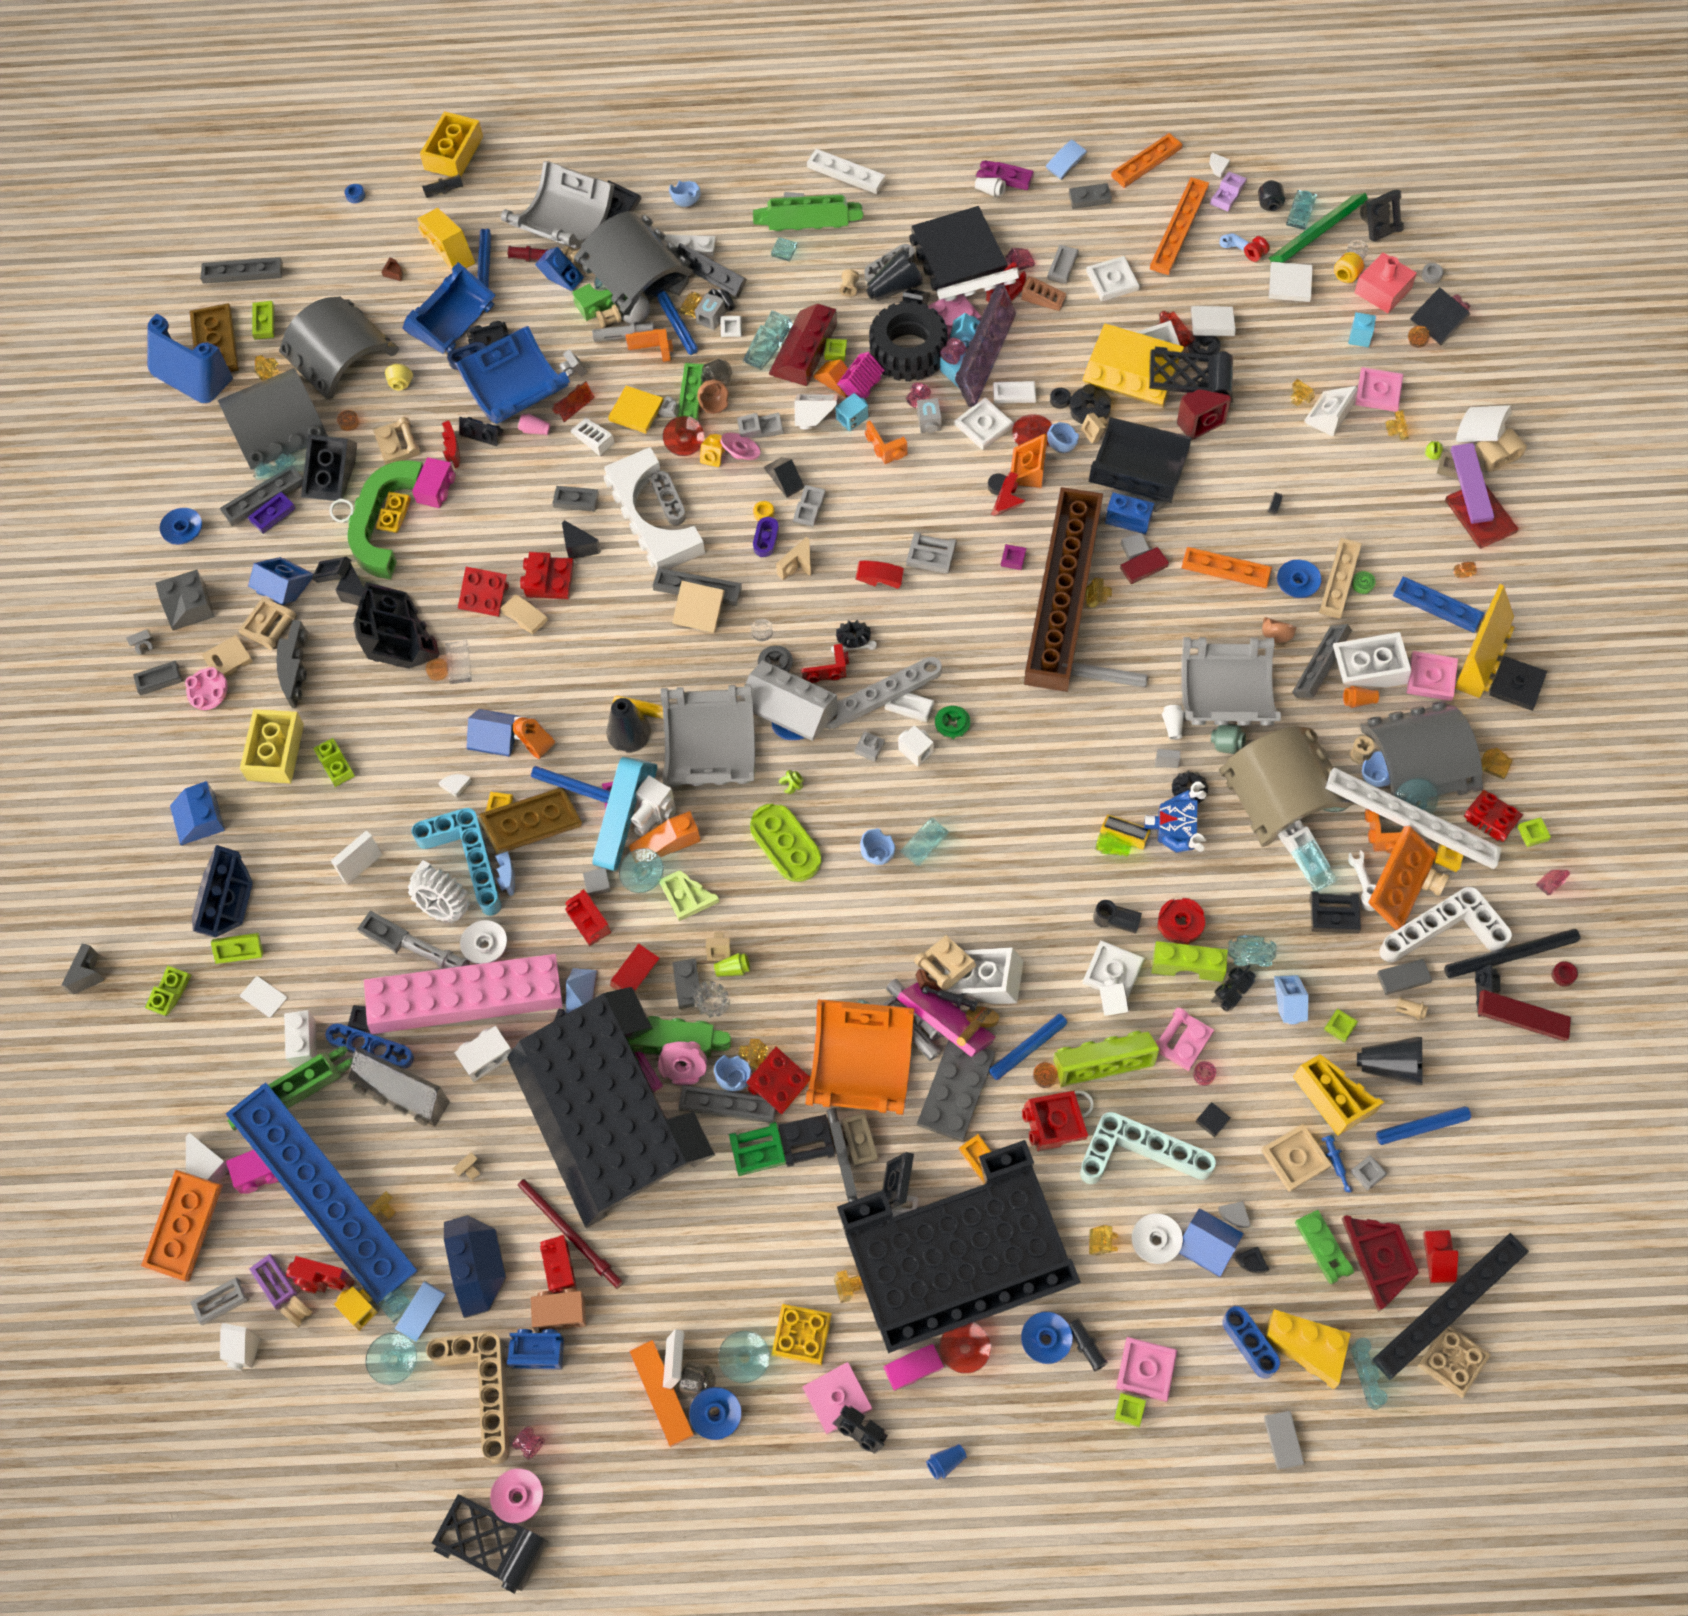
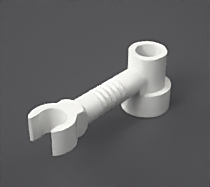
M1360 850V859H1354L1352 854L1349 853L1348 862L1356 869L1363 887L1360 904L1363 909L1374 911L1375 909L1368 902L1376 885L1371 884L1364 866V853Z

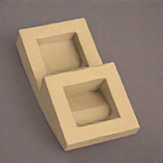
M516 594L500 608L504 615L517 621L520 628L531 634H534L548 621L544 614Z

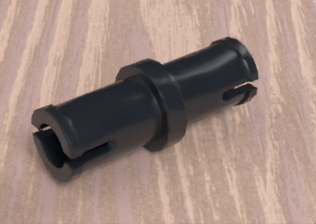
M457 174L446 179L439 178L437 182L422 186L425 197L428 198L440 193L447 194L449 190L463 187L460 175Z
M1080 1318L1069 1323L1072 1336L1078 1345L1077 1349L1080 1353L1083 1352L1093 1371L1096 1372L1106 1366L1108 1361L1105 1360L1096 1346V1339L1089 1335Z

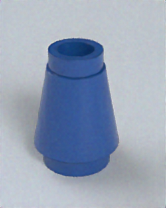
M957 1444L930 1455V1459L926 1461V1464L935 1479L938 1480L941 1477L944 1479L967 1458V1455L962 1446Z

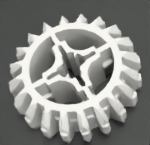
M425 867L413 876L408 886V893L412 896L411 900L416 902V907H420L423 912L427 913L429 917H434L436 921L441 920L443 923H454L463 917L470 905V898L466 895L467 891L462 889V884L458 883L455 880L456 878L450 877L449 873H443L441 869L436 870L433 867L430 869Z

